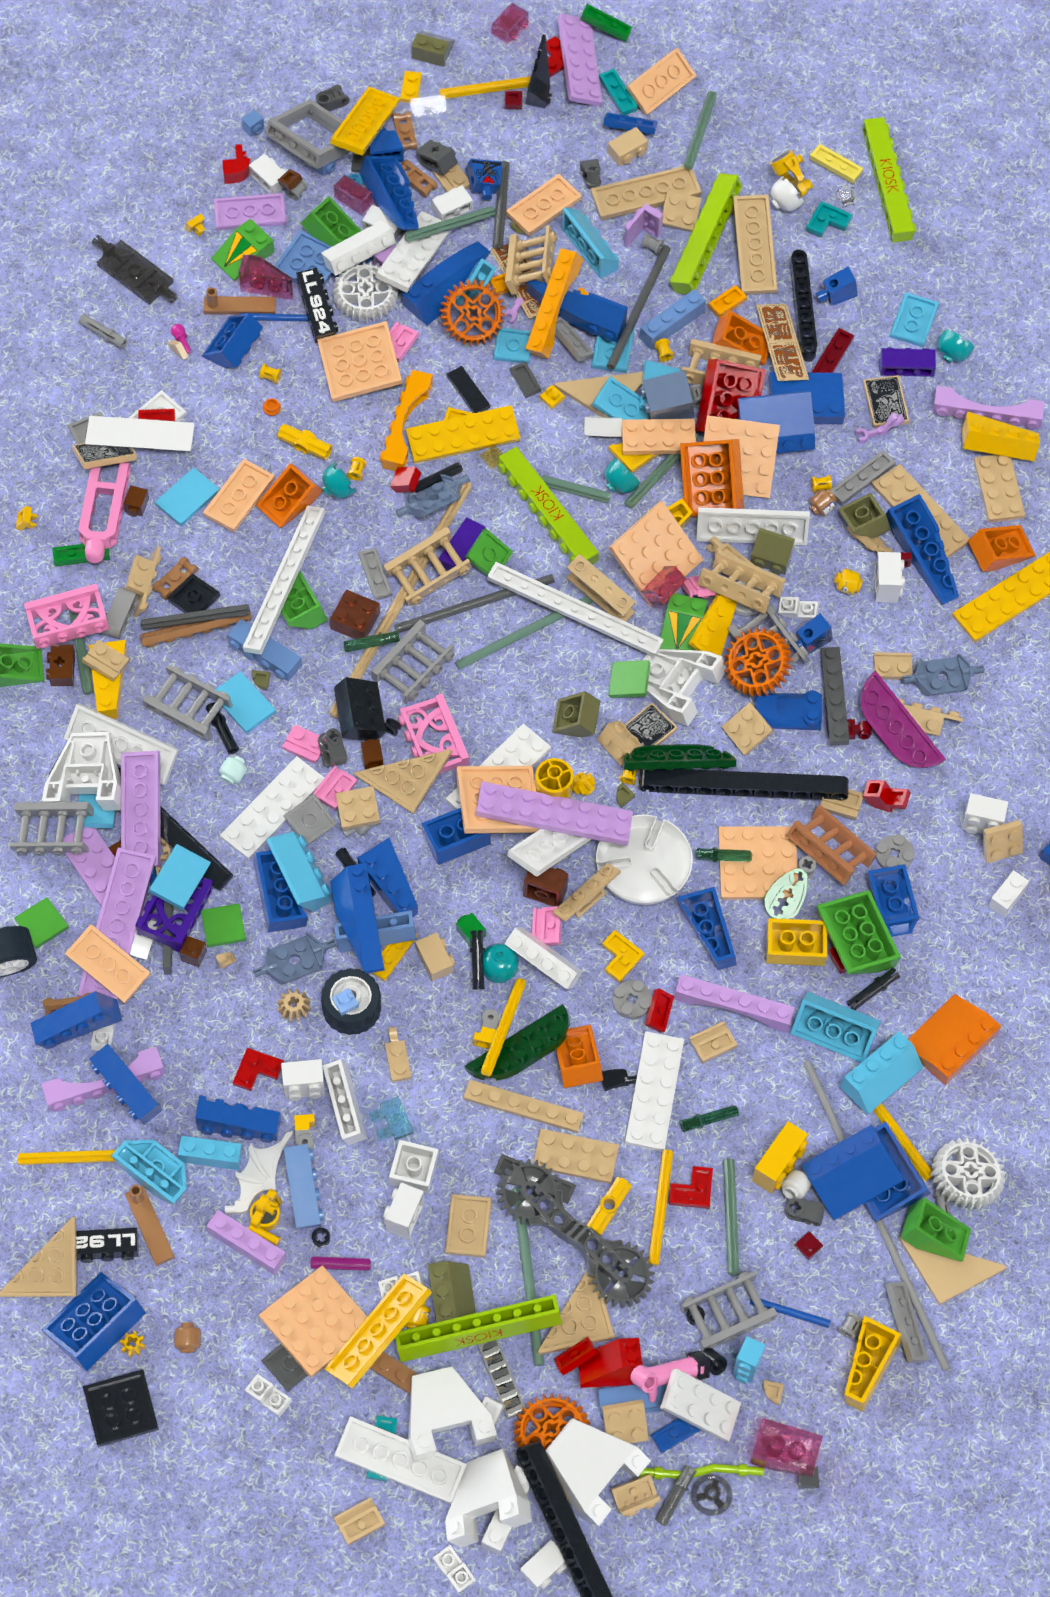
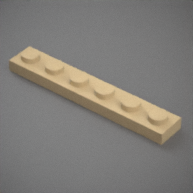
M470 1079L463 1100L575 1133L579 1132L584 1113Z

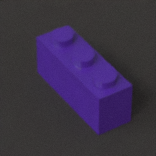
M881 348L880 376L934 377L936 370L935 349Z
M468 517L465 518L450 541L462 562L466 560V554L482 530L486 528ZM444 550L439 557V561L445 570L449 571L456 565L447 551Z

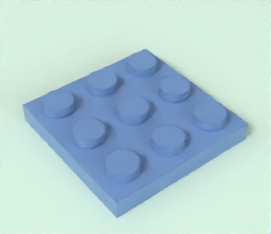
M300 230L273 266V272L297 284L296 272L317 268L319 274L322 273L324 284L322 286L324 287L333 273L326 268L321 253L332 246Z

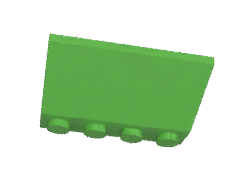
M870 890L816 906L847 974L878 973L896 967L901 956Z

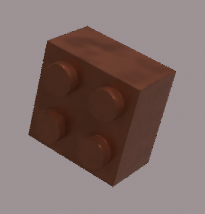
M346 589L330 617V629L364 643L380 615V603Z
M549 868L536 877L528 871L524 879L523 896L552 907L562 904L568 890L569 874L559 868Z

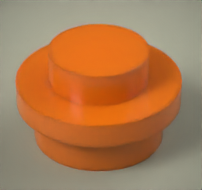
M269 398L263 404V411L269 416H275L281 411V404L276 399Z

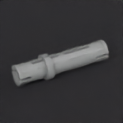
M86 314L80 316L79 324L100 335L108 343L111 342L121 349L126 347L128 339L117 334L114 329L105 327Z

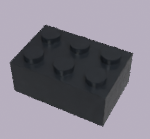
M345 677L334 687L342 738L361 741L379 739L386 733L378 682Z

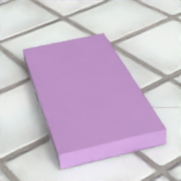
M284 193L214 199L216 231L237 229L250 218L259 227L287 225Z

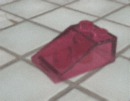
M243 254L239 268L241 292L293 300L292 277L261 257Z
M762 1418L749 1464L769 1470L812 1477L823 1436Z

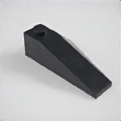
M542 34L525 104L546 109L547 103H551L552 93H550L546 35Z

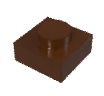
M289 169L278 179V182L281 186L291 190L303 178L299 173Z

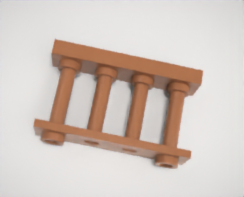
M821 805L817 806L811 817L812 821L804 826L797 820L793 823L787 834L788 838L843 885L849 882L855 871L854 867L862 863L868 868L877 855L876 852ZM817 826H820L826 832L819 838L811 832ZM831 838L840 844L834 850L825 844ZM846 850L855 857L848 863L839 856Z

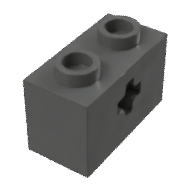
M429 140L415 151L423 167L442 175L458 163L455 157L456 153L451 147L433 140Z

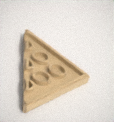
M643 372L612 375L611 377L636 393L642 386ZM610 376L557 382L554 384V387L600 417L610 418L591 405Z
M448 749L417 758L357 771L354 775L367 784L374 786L375 789L415 814L453 751Z
M73 1216L0 1291V1297L77 1296L76 1216Z
M901 1236L899 1237V1241L938 1305L949 1301L1007 1269L1006 1265L965 1254L964 1260L959 1262L917 1249L903 1240Z
M587 1271L560 1314L562 1325L551 1328L537 1352L538 1355L569 1349L588 1336L593 1344L615 1338L604 1297L598 1299L600 1292L593 1293L596 1286L589 1285V1283L594 1278L587 1277Z

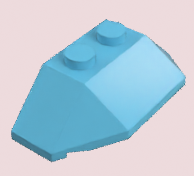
M125 1140L112 1154L114 1160L129 1176L163 1201L174 1205L187 1190L185 1163L155 1140Z

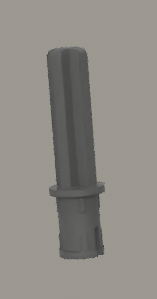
M685 1465L677 1482L674 1481L675 1485L656 1518L659 1524L663 1526L668 1524L685 1491L689 1490L688 1486L697 1472L691 1467Z

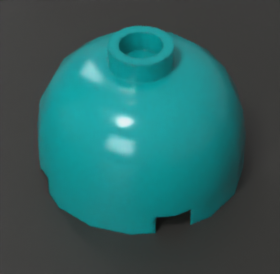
M947 329L943 331L938 341L939 352L943 355L942 359L948 363H952V361L963 362L971 355L975 346L969 340L964 341L960 334Z
M616 458L605 469V479L608 482L606 486L613 493L618 491L621 494H627L636 489L640 484V481Z
M333 462L325 469L322 475L324 483L322 489L328 496L332 494L338 499L347 498L357 490L356 488L351 489L349 485L352 482L342 469L336 468L338 464Z
M499 943L486 948L485 952H483L485 978L494 983H505L515 977L519 967V959L516 952L507 945Z

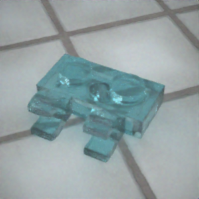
M399 1096L381 1102V1109L369 1113V1119L372 1124L380 1122L384 1118L388 1123V1127L377 1130V1137L380 1142L391 1136L396 1141L414 1134V1129Z

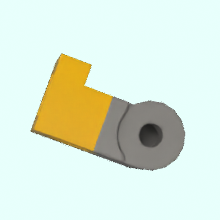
M488 1009L483 1013L482 1029L480 1033L475 1032L473 1046L490 1048L499 1025V1014L497 1011Z
M314 1114L294 1115L296 1145L308 1144V1149H314V1141L310 1135V1127H315Z

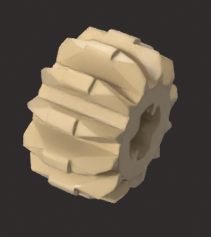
M298 988L295 990V993H292L290 989L288 990V995L282 993V999L277 1001L279 1005L278 1012L282 1013L283 1019L289 1017L290 1023L293 1021V1018L300 1022V1016L306 1018V1012L311 1010L309 1006L310 999L306 998L305 992L299 994Z

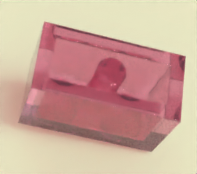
M511 3L492 23V35L509 44L518 37L522 29L528 26V12Z
M344 175L334 185V198L361 216L373 205L372 192L348 176Z
M665 566L641 592L652 605H664L687 579L676 566Z

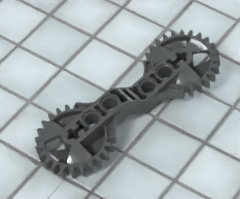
M527 1159L525 1165L522 1160H519L518 1166L512 1163V1170L509 1168L504 1170L506 1175L502 1174L499 1177L503 1182L497 1183V1186L502 1189L498 1190L496 1194L502 1195L497 1202L504 1203L501 1210H508L506 1217L511 1214L514 1215L512 1221L514 1222L519 1218L520 1225L527 1220L528 1226L547 1227L560 1239L576 1247L587 1260V1277L594 1278L589 1285L596 1286L593 1293L600 1292L598 1299L605 1297V1304L612 1301V1307H616L619 1303L620 1307L624 1308L626 1303L629 1307H632L633 1301L638 1304L641 1302L639 1297L642 1299L647 1297L645 1292L652 1290L648 1285L654 1283L649 1277L655 1275V1272L649 1271L654 1266L653 1264H647L650 1256L645 1258L642 1256L645 1250L638 1252V1245L630 1248V1242H627L624 1246L622 1240H605L593 1229L574 1219L564 1208L563 1190L557 1189L561 1182H555L558 1175L550 1174L552 1168L545 1170L546 1163L540 1167L538 1166V1160L531 1164L530 1159ZM544 1174L546 1178L538 1184L537 1181ZM506 1184L521 1186L518 1193L505 1188ZM531 1189L533 1192L528 1196L526 1192ZM539 1196L540 1198L534 1203L533 1200ZM520 1200L522 1203L516 1210H513L512 1207ZM540 1202H545L548 1205V1211H543L540 1208ZM554 1217H561L563 1225H557ZM588 1241L595 1243L596 1250L593 1251L588 1248ZM604 1255L611 1259L610 1265H606L603 1262L602 1257ZM635 1256L638 1257L637 1262L631 1267L628 1263ZM617 1265V1267L614 1268V1270L612 1271L611 1268ZM621 1271L625 1273L622 1278L618 1276ZM633 1274L645 1278V1283L632 1281ZM612 1282L614 1286L606 1293L604 1289Z

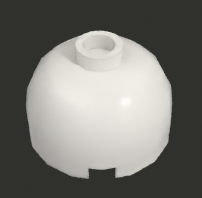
M783 176L775 182L771 189V197L773 199L771 203L777 210L780 208L784 212L795 211L804 204V200L802 198L798 199V191L787 179L784 180Z

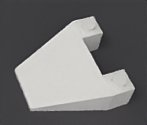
M659 649L655 657L647 654L643 659L649 660L651 663L647 695L672 721L685 726H689L698 713L693 699L689 698L702 679L718 684L725 675L724 670L726 669V666L723 664V657L708 651Z
M108 732L71 734L45 783L42 802H70V797L73 794H97L96 801L104 811L121 810V777Z
M452 1366L412 1376L408 1443L413 1462L434 1457L436 1446L433 1433L468 1425L474 1447L494 1442L497 1433L492 1415Z
M571 1419L546 1449V1453L573 1508L588 1523L598 1526L612 1510L598 1495L616 1472L621 1468L626 1474L638 1477L651 1461L637 1446L575 1419Z
M504 1449L467 1462L445 1520L448 1542L460 1548L479 1542L476 1518L498 1509L500 1521L513 1528L532 1522L530 1501Z

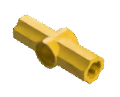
M287 424L281 425L277 434L278 439L293 445L297 451H303V454L310 453L323 460L329 458L333 449L331 444L316 438L312 432L308 430L300 431Z
M617 1177L607 1194L601 1199L600 1205L586 1226L593 1229L601 1237L612 1218L617 1214L632 1185L624 1178ZM612 1204L614 1208L607 1210L604 1208V1205Z

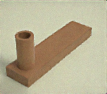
M209 287L206 290V296H204V315L276 314V297L217 296V290L214 287Z
M131 1186L130 1191L125 1193V1196L155 1265L158 1266L175 1259L144 1186Z

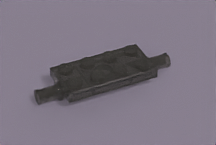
M97 235L96 238L94 237L92 245L103 252L102 257L97 261V266L150 305L159 295L168 300L169 303H173L177 299L178 294L168 288L174 283L173 278L122 240L117 244H112L105 241L100 235Z

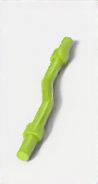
M740 1463L738 1465L710 1464L694 1469L697 1472L693 1478L713 1472L738 1474L741 1477H747V1475L763 1476L764 1468L750 1467L747 1464ZM654 1466V1468H645L639 1476L649 1473L653 1479H678L682 1471L663 1469V1467Z

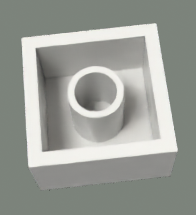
M878 552L874 569L875 602L898 603L899 596H902L905 577L902 576L904 560H901V553Z
M970 793L961 829L970 834H983L984 829L1004 824L1008 801Z
M322 1059L281 1063L285 1099L298 1101L303 1097L318 1099L325 1095Z
M399 1140L389 1175V1184L399 1187L400 1183H404L424 1191L425 1194H429L439 1158V1149Z
M400 1183L399 1188H395L392 1193L391 1199L393 1201L391 1206H387L383 1215L385 1217L384 1224H386L387 1232L409 1240L424 1205V1191Z

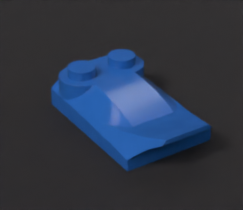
M811 690L805 694L768 693V696L765 694H761V697L756 696V709L773 729L821 731L822 695L817 691Z
M906 864L868 871V886L872 891L873 899L891 937L912 933L915 924L919 920V914Z

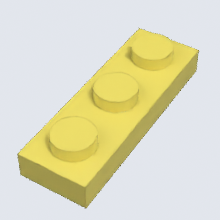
M820 143L810 154V160L853 184L863 173L861 166Z

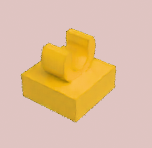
M200 213L186 223L185 230L188 233L194 230L199 237L205 231L202 225L205 218Z
M550 385L540 395V400L552 410L565 399V395L553 385Z
M25 505L18 512L15 529L24 530L26 527L29 529L36 527L37 524L31 522V520H36L38 515L31 513L32 507Z

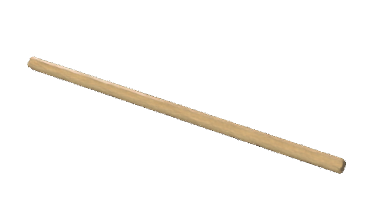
M470 482L461 485V498L449 504L433 534L446 526L449 528L472 488ZM423 556L418 561L423 570L430 560L428 556ZM412 568L407 580L414 588L419 576L414 568ZM403 586L349 678L361 679L406 602L405 597L408 596V593ZM335 701L329 711V715L337 719L339 716Z

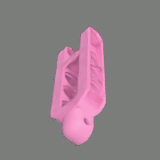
M123 462L119 464L116 483L101 482L102 466L91 468L78 531L80 541L86 546V559L91 563L101 562L104 558L105 550L117 544L124 509L123 503L126 498L131 471L130 463ZM99 494L113 495L107 529L103 532L91 531L96 498H98Z

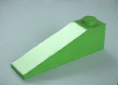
M299 571L281 613L289 626L313 629L328 619L302 572Z

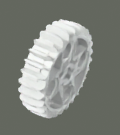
M364 261L363 265L357 264L355 267L345 270L344 273H340L339 277L335 278V283L333 284L334 303L337 309H340L341 314L346 313V318L352 315L353 321L357 317L359 322L365 319L368 323L369 318H372L375 322V317L378 316L379 319H382V314L387 316L388 311L392 312L393 307L396 306L398 288L381 280H373V277H376V273L380 269L378 263L376 266H373L372 262L366 265Z
M960 1138L956 1142L951 1140L949 1144L946 1143L937 1152L933 1159L931 1176L935 1178L932 1183L938 1184L936 1190H942L941 1197L946 1195L948 1197L947 1202L950 1200L954 1201V1207L957 1204H961V1209L968 1206L969 1211L973 1207L976 1210H979L981 1206L986 1208L988 1204L991 1205L999 1197L1004 1188L1006 1172L1002 1171L1004 1165L998 1164L1001 1158H995L996 1152L991 1153L989 1151L990 1146L984 1148L982 1146L983 1142L978 1145L975 1139L971 1143L968 1138H965L963 1142ZM951 1155H955V1161H946ZM982 1187H990L986 1193L982 1194Z

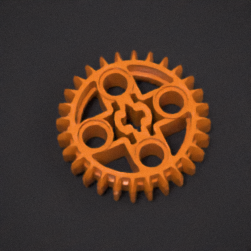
M467 279L466 285L460 281L459 288L453 285L454 291L448 289L450 296H443L447 301L441 302L445 306V309H440L444 313V315L440 316V319H445L442 326H448L445 332L452 331L450 337L453 338L456 335L455 341L459 342L462 339L463 345L469 341V346H472L473 341H475L476 345L479 346L480 340L486 344L485 338L492 340L491 334L498 335L495 331L496 328L502 330L499 323H505L501 317L506 316V314L502 313L501 310L506 309V307L500 306L504 300L497 299L501 294H494L495 287L489 290V283L484 287V281L482 280L479 282V285L476 279H473L472 284ZM467 290L480 291L472 300L463 293ZM484 294L489 296L487 304H482L480 300ZM459 295H462L464 298L462 305L455 303V299ZM477 302L479 306L484 308L481 310L480 307L474 305V303ZM492 304L495 307L494 321L485 313ZM451 305L460 312L453 322L450 316ZM468 308L476 309L477 317L469 316L471 313ZM465 316V317H466L468 320H470L471 322L469 323L466 319H464V318H462V317ZM484 320H489L490 327L487 330H484L481 326ZM459 321L465 323V328L462 331H458L456 328ZM473 325L483 332L479 335H466Z
M757 627L754 633L751 629H748L747 635L741 632V638L735 636L736 643L730 642L733 646L732 649L726 648L730 653L729 655H724L728 661L723 662L728 667L724 670L726 674H729L727 679L731 681L733 687L736 686V689L738 691L742 690V693L745 695L749 692V695L753 697L756 692L757 696L761 697V693L764 692L768 696V690L775 693V686L781 688L780 682H787L784 679V676H790L787 669H793L788 664L793 662V659L789 657L792 655V652L788 650L790 646L785 643L786 640L779 633L774 634V631L771 629L768 633L764 627L761 632ZM763 640L770 641L776 646L765 649ZM757 641V646L750 648L752 642ZM744 647L746 655L737 657L741 649ZM780 653V656H779L778 659H776V660H773V659H772L773 656H774V654ZM740 664H744L743 669L741 671H737V667ZM779 667V670L772 678L770 670ZM752 676L754 684H748L741 678ZM762 676H766V680L763 683H759V679Z
M553 1393L547 1399L545 1394H543L540 1401L535 1397V1404H532L530 1401L527 1402L529 1409L522 1407L524 1415H517L519 1421L514 1423L515 1427L518 1428L514 1429V1435L517 1436L515 1437V1443L518 1444V1449L528 1443L539 1441L546 1451L568 1424V1422L564 1421L565 1417L572 1416L575 1420L589 1426L590 1421L586 1420L587 1413L583 1412V1407L581 1405L577 1407L576 1400L570 1403L569 1396L562 1400L561 1394L558 1395V1398H554ZM548 1408H560L561 1410L552 1415ZM539 1413L544 1414L542 1419L534 1418ZM530 1421L536 1430L526 1437V1429Z

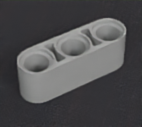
M119 587L106 616L109 629L103 631L102 634L117 639L122 638L121 633H124L129 622L127 619L132 615L135 608L134 603L138 601L139 594Z

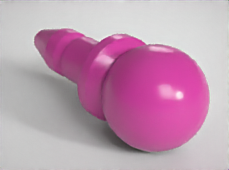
M174 324L171 328V334L175 337L176 341L182 343L187 354H190V346L186 340L187 334L185 333L184 326Z

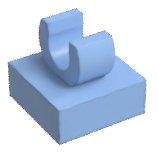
M350 988L332 996V1000L341 1016L359 1007V1003Z

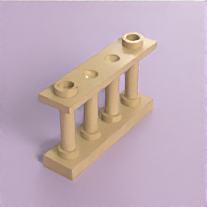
M550 225L546 226L544 236L522 241L517 233L510 235L505 283L511 295L518 293L519 285L523 282L544 277L548 284L553 271L555 242H557V234L555 231H552ZM544 243L542 248L523 252L526 247ZM543 255V259L521 264L524 259ZM542 266L541 271L520 276L522 271Z
M692 339L688 355L692 357L689 368L682 367L681 371L685 370L688 384H701L704 386L706 372L696 370L699 359H720L760 368L762 355Z
M447 526L383 565L388 576H397L408 593V596L405 597L408 606L420 603L422 598L457 576L467 574L470 568H472L469 559L462 562L450 544L452 535ZM439 546L445 548L456 565L449 571L445 570L434 553V549ZM423 556L429 557L440 574L433 581H430L418 563L419 559ZM407 566L414 568L425 585L417 591L413 589L402 572Z
M719 550L715 556L713 570L710 571L702 568L698 585L765 614L771 598L770 595L780 597L786 579ZM722 572L730 577L726 578L722 575H719V573ZM738 579L747 584L744 586L736 582V580ZM753 587L763 590V592L760 593L754 590Z
M578 554L567 566V569L571 571L567 576V580L589 597L604 612L625 622L635 614V611L631 608L636 601L582 555Z

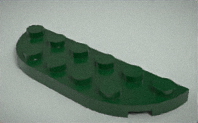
M646 745L634 748L630 754L626 753L623 768L628 771H635L637 769L648 771L655 769L673 770L674 768L691 770L692 768L710 769L715 767L728 769L736 767L737 760L724 750L721 753L720 750L708 745Z
M563 1004L506 1039L491 1076L482 1075L481 1073L488 1051L464 1066L465 1070L475 1078L481 1080L495 1078L496 1081L520 1073L553 1052L564 1042L570 1026V1019Z

